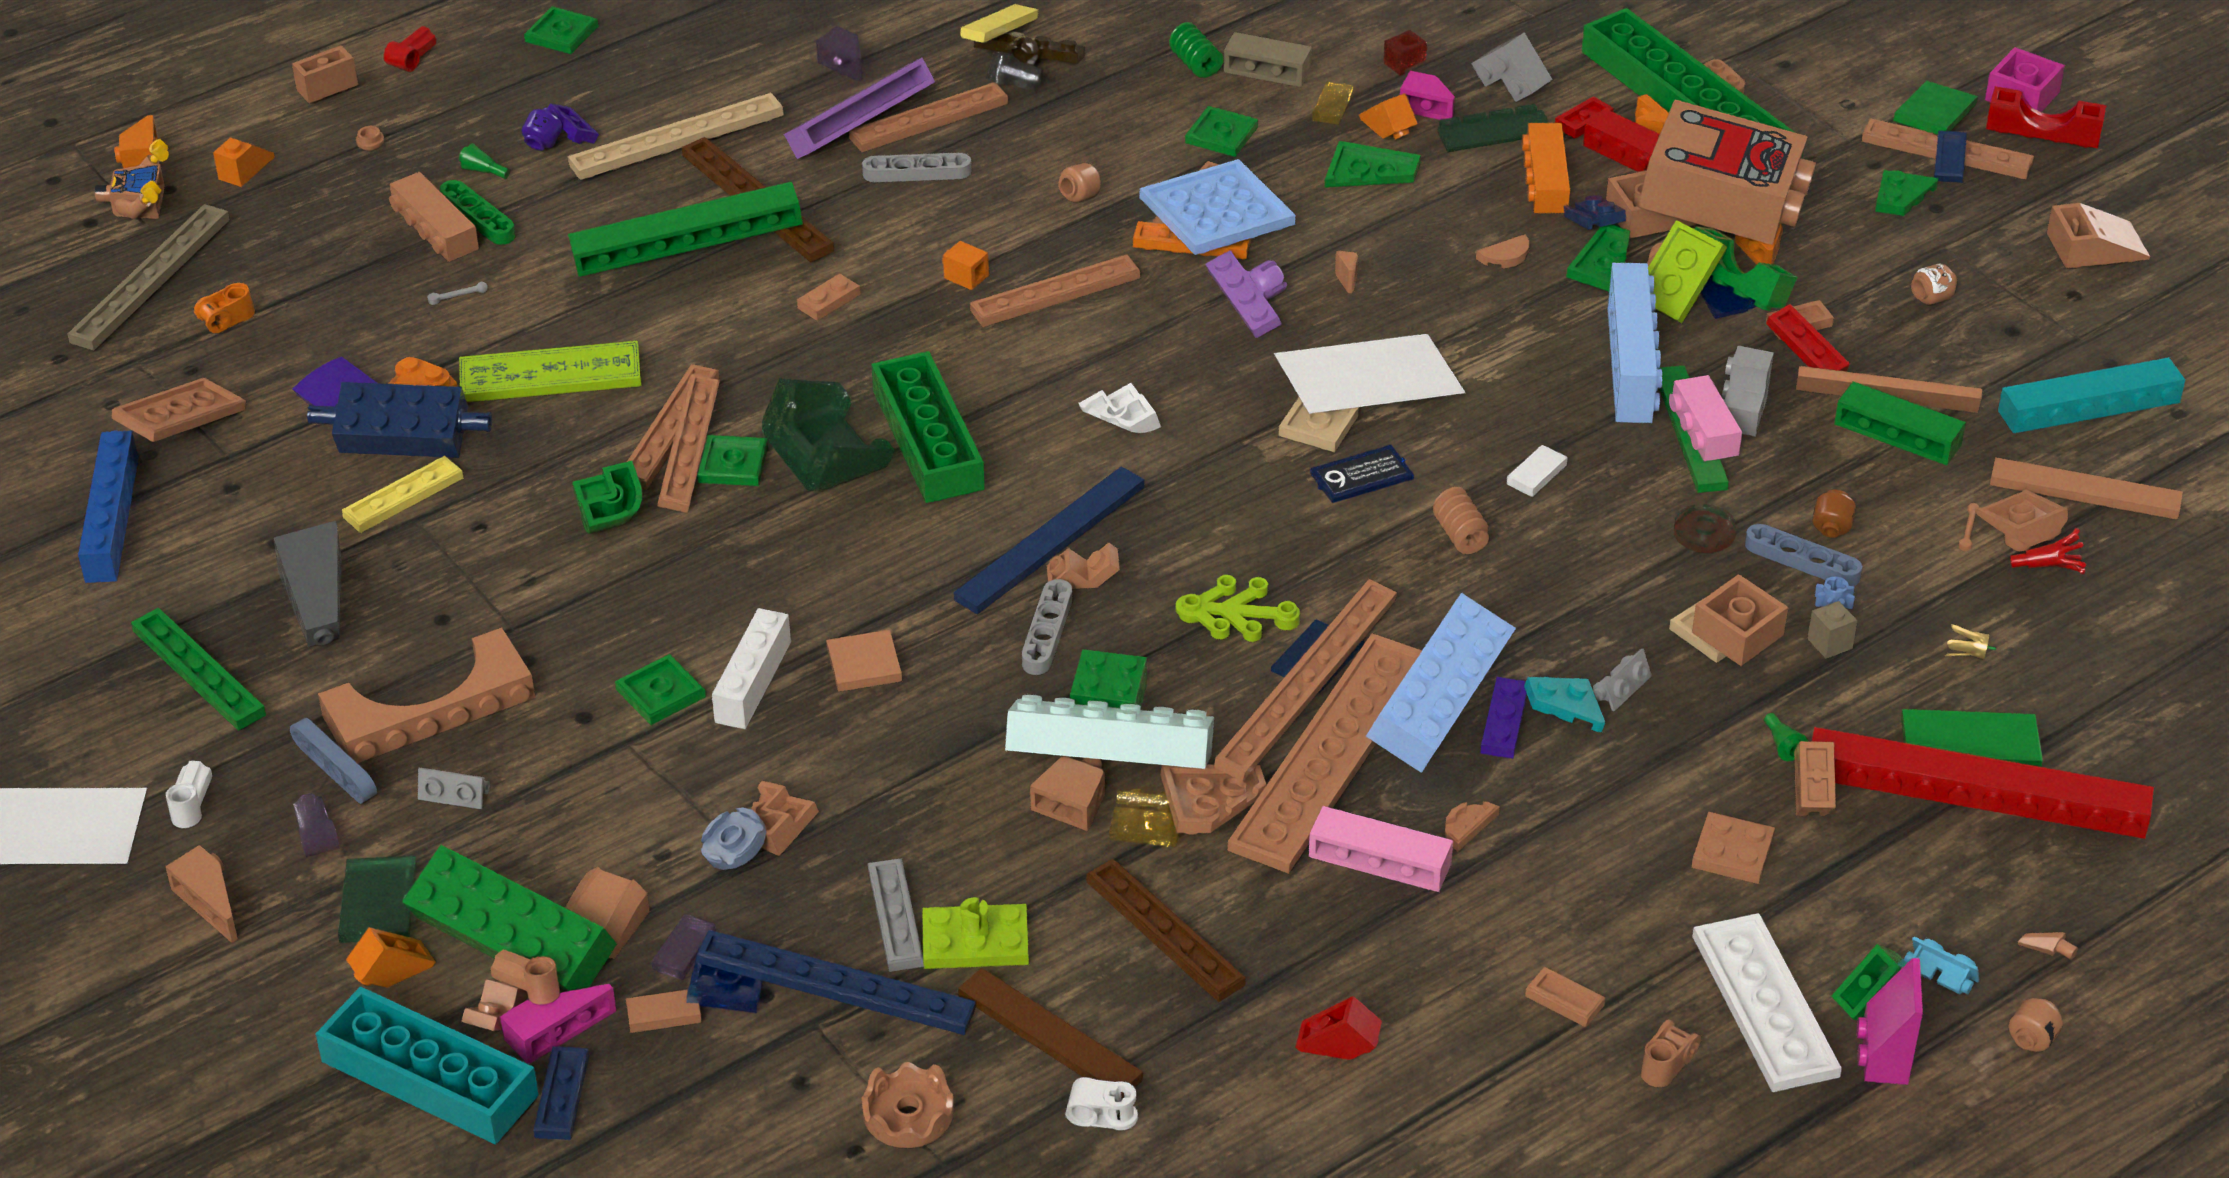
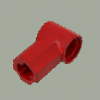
M421 26L401 43L391 41L384 50L383 59L388 65L412 72L417 68L420 57L437 44L436 36L432 34L429 28Z

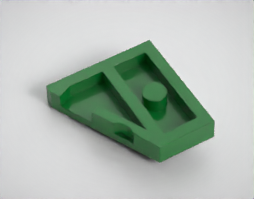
M1884 170L1875 212L1904 216L1914 205H1918L1924 200L1925 193L1929 190L1934 192L1937 189L1938 178L1908 174L1897 170Z

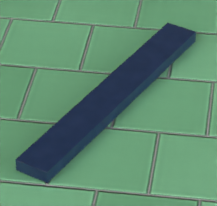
M1122 466L957 589L954 592V601L978 615L1144 488V479Z
M708 930L696 955V963L962 1035H965L976 1007V1001L712 930Z

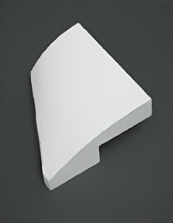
M1132 383L1108 396L1101 390L1079 403L1083 412L1131 432L1146 433L1161 427L1156 412L1145 397L1138 393Z

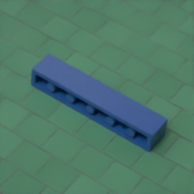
M132 431L101 432L78 552L85 583L117 581L139 460Z

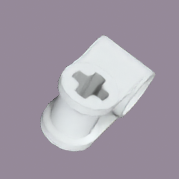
M1088 1077L1076 1079L1073 1082L1066 1117L1071 1123L1082 1127L1095 1126L1127 1130L1133 1127L1138 1120L1137 1110L1133 1106L1136 1101V1090L1131 1084L1126 1082L1102 1081ZM1121 1092H1124V1098L1121 1100ZM1119 1112H1120V1119H1121V1120H1118V1119H1117V1114H1118Z

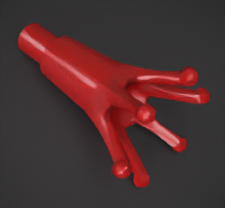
M2075 528L2071 534L2053 544L2026 550L2024 554L2011 555V567H2061L2085 574L2086 570L2084 568L2087 564L2079 561L2082 560V556L2080 554H2065L2083 547V542L2069 546L2079 539V528Z

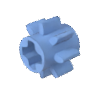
M1841 577L1826 578L1824 585H1816L1815 606L1823 607L1840 601L1845 608L1852 609L1855 598L1853 596L1854 586H1849L1848 582Z

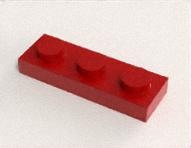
M1791 304L1768 317L1766 324L1808 367L1845 372L1848 370L1850 363Z

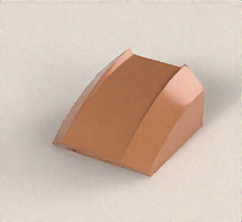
M599 867L585 874L565 907L605 928L617 943L609 956L612 959H615L650 912L647 892L634 879L628 880L603 871Z

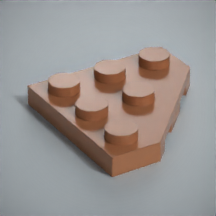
M1207 764L1205 769L1162 765L1160 775L1177 833L1193 835L1213 832L1253 804L1266 787L1260 765H1257L1243 782L1214 768V765Z

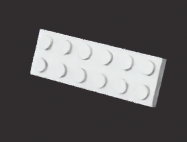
M1757 913L1694 927L1692 937L1771 1091L1776 1092L1839 1078L1841 1066L1760 914Z

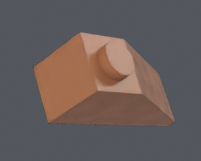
M199 845L165 866L171 890L231 943L237 941L238 937L222 874L224 865L221 859L215 853L209 854Z

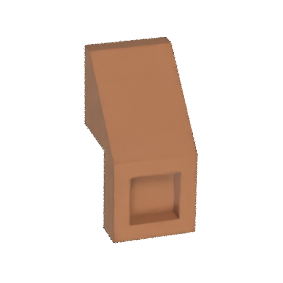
M1107 543L1099 551L1093 552L1089 559L1086 560L1068 548L1059 556H1055L1047 565L1048 582L1054 579H1062L1069 582L1072 589L1098 588L1120 570L1118 549L1112 544Z
M486 979L478 1007L465 1008L462 1022L492 1031L502 1030L500 1016L507 1013L511 1008L525 1002L528 998L527 991L498 979Z

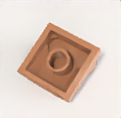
M2027 489L1977 509V515L2003 532L2005 544L2015 551H2026L2033 545L2053 540L2062 532V527L2068 520L2067 508Z

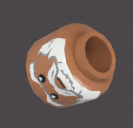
M1935 264L1921 268L1915 273L1911 289L1917 299L1924 304L1931 305L1951 299L1955 293L1957 278L1946 265Z

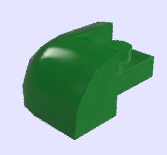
M633 461L603 467L602 475L572 482V488L581 512V521L587 534L618 527L631 521L642 501L641 484Z

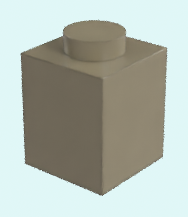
M1840 601L1812 610L1808 640L1825 659L1853 649L1857 620Z

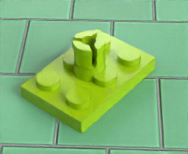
M1676 220L1648 267L1649 275L1654 276V291L1650 294H1655L1656 296L1655 310L1682 324L1727 247Z
M973 897L964 900L961 906L923 908L924 969L1029 965L1026 904L987 905L984 900L979 904V898Z

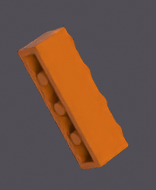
M1528 123L1527 134H1522L1528 202H1533L1534 213H1564V206H1569L1570 185L1562 123Z

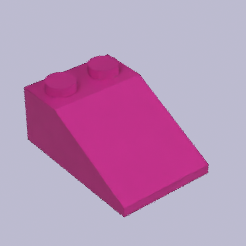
M1912 958L1867 1002L1865 1016L1858 1017L1857 1038L1863 1039V1044H1859L1857 1063L1858 1066H1864V1081L1905 1085L1909 1083L1923 1014L1920 958Z

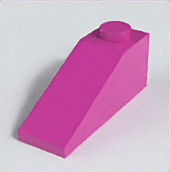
M610 984L562 992L555 1001L548 1004H534L528 999L500 1016L504 1040L529 1065L552 1051L553 1046L558 1047L616 1012L613 987Z

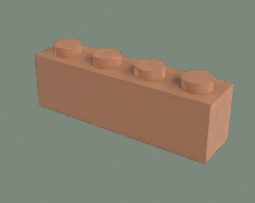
M421 172L390 183L392 196H389L391 207L395 212H399L404 217L409 226L412 225L418 231L423 240L426 239L432 245L437 254L440 253L450 262L479 249L476 226Z

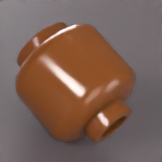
M1835 489L1818 496L1812 517L1814 527L1824 536L1830 538L1850 532L1856 512L1855 502L1846 492Z

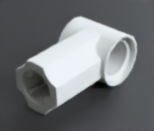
M189 761L186 766H183L176 784L166 792L171 821L176 827H192L199 823L202 818L200 806L211 781L212 772L201 761Z

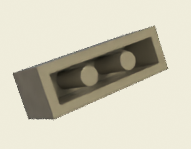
M1234 32L1224 49V72L1302 87L1311 70L1312 47Z

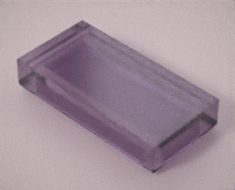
M684 914L651 961L652 970L684 980L696 962V955L708 930L716 931L715 924Z

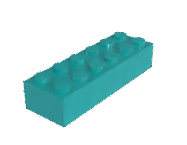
M361 986L315 1033L323 1063L495 1145L539 1096L533 1066Z

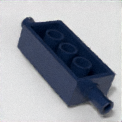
M342 382L338 404L335 406L309 405L308 409L311 411L307 412L309 424H333L332 436L339 453L459 458L464 430L490 432L492 426L491 412H467L468 404L462 387Z

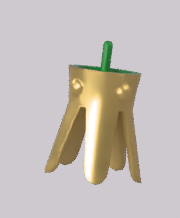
M1951 624V628L1956 633L1973 641L1949 640L1947 642L1949 649L1966 653H1949L1945 656L1972 655L1984 659L1987 649L1996 650V647L1988 646L1989 634L1972 632Z

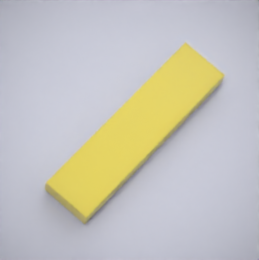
M1014 4L961 27V37L984 43L1038 18V9Z
M443 456L342 509L343 518L357 531L362 533L462 480L463 472L450 459Z

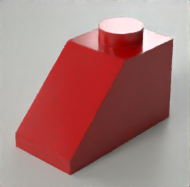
M1352 996L1303 1020L1295 1048L1300 1052L1351 1060L1376 1048L1382 1020Z

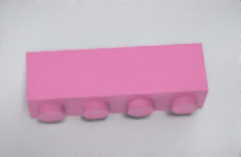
M1325 806L1322 807L1310 832V858L1436 892L1440 891L1452 861L1453 840Z

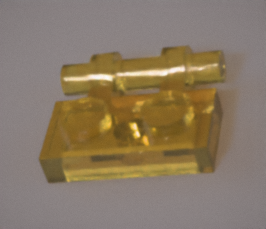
M1131 788V791H1117L1116 803L1126 804L1128 808L1114 807L1109 829V840L1177 847L1179 833L1176 831L1164 791H1161V794L1142 793V789ZM1140 807H1155L1159 809L1158 811L1140 809Z

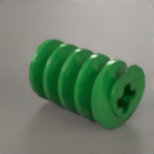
M1185 22L1177 26L1172 32L1169 40L1170 48L1192 70L1193 74L1206 78L1214 75L1221 69L1224 63L1222 53L1197 29L1196 25Z

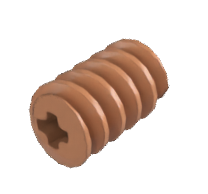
M1452 487L1442 492L1435 500L1433 513L1452 543H1454L1456 549L1462 554H1472L1483 549L1489 541L1487 533L1488 524L1483 519L1481 513L1478 512L1465 489Z

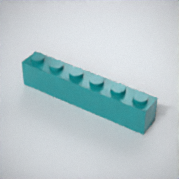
M2170 358L2003 387L1998 412L2012 433H2019L2180 403L2185 378Z

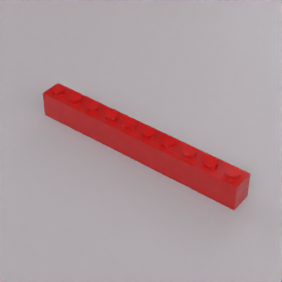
M1814 727L1812 742H1834L1836 784L2137 838H2146L2151 818L2154 787Z

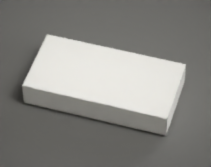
M1541 445L1507 476V485L1533 497L1567 465L1568 457Z

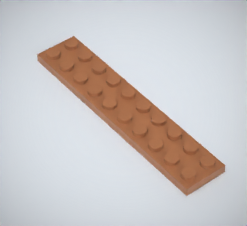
M1373 633L1370 635L1228 840L1229 852L1290 873L1309 844L1310 832L1322 807L1333 808L1376 745L1366 735L1422 650Z

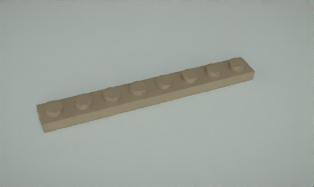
M206 204L201 206L67 334L69 343L94 351L229 221L228 211Z

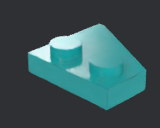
M1527 677L1524 688L1532 709L1545 714H1553L1571 723L1574 717L1592 723L1591 730L1602 732L1605 720L1589 679Z

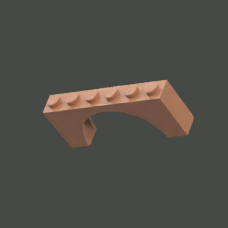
M499 628L472 638L475 665L472 672L458 688L436 700L410 706L386 705L365 698L350 683L318 693L322 716L338 745L356 763H360L534 699L532 674L504 630Z

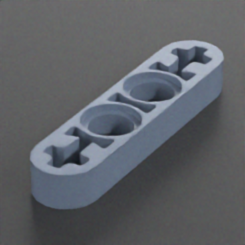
M1764 524L1751 525L1746 531L1745 546L1754 554L1824 580L1836 576L1845 579L1849 586H1855L1860 582L1862 564L1854 557ZM1789 547L1795 549L1796 551L1786 552L1783 551L1781 548ZM1819 558L1824 560L1825 562L1815 563L1812 562L1810 559Z
M303 718L290 726L291 736L297 746L358 803L362 804L376 796L377 789L370 775L308 718Z

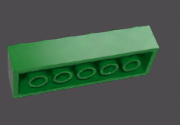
M926 351L872 363L873 392L925 503L985 490L984 462L930 352Z
M443 845L439 846L402 901L417 919L494 959L495 955L503 949L528 959L536 957H549L553 959L556 965L560 993L589 988L617 945L604 927Z

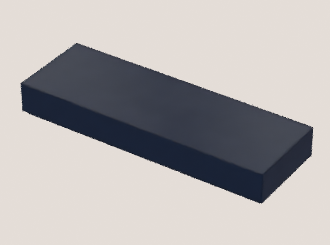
M552 1047L534 1126L535 1138L571 1140L589 1060L588 1048Z

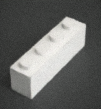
M757 609L712 693L715 723L746 729L791 643L788 614Z

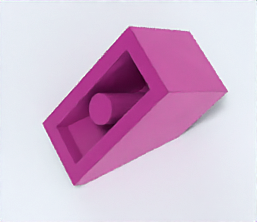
M1410 71L1400 88V95L1406 94L1413 113L1452 122L1455 96L1437 76Z

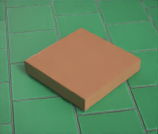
M890 630L826 640L838 692L902 681V673Z

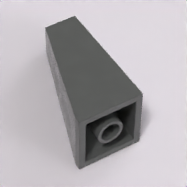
M336 521L274 537L278 572L308 647L325 645L332 640L340 638L342 559Z

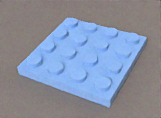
M1239 159L1140 188V199L1194 255L1203 254L1216 248L1229 246L1239 241L1256 238L1259 235L1295 225V214Z

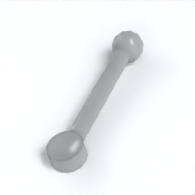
M479 282L477 286L448 293H431L428 295V302L435 305L440 300L477 291L484 293L487 291L488 285L485 282Z

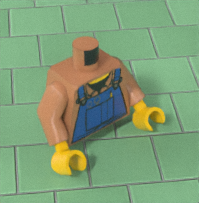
M157 139L149 147V151L153 155H148L140 165L113 171L111 185L95 186L96 201L111 202L115 216L132 219H159L165 188L159 161L163 162L168 159V146L161 139Z

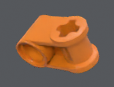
M243 283L230 284L216 293L198 300L194 307L196 317L205 321L207 329L212 333L223 332L231 326L249 320L255 313L249 288Z

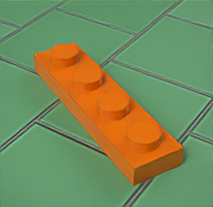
M1138 221L1133 236V247L1146 250L1172 251L1174 253H1192L1165 224ZM1251 238L1229 246L1216 248L1200 255L1221 256L1231 250L1236 259H1247Z

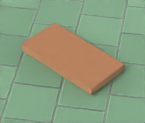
M201 378L112 409L111 419L155 442L245 410L246 400L206 378Z

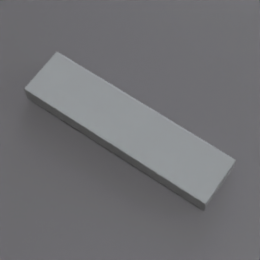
M902 858L868 863V872L889 972L924 967Z

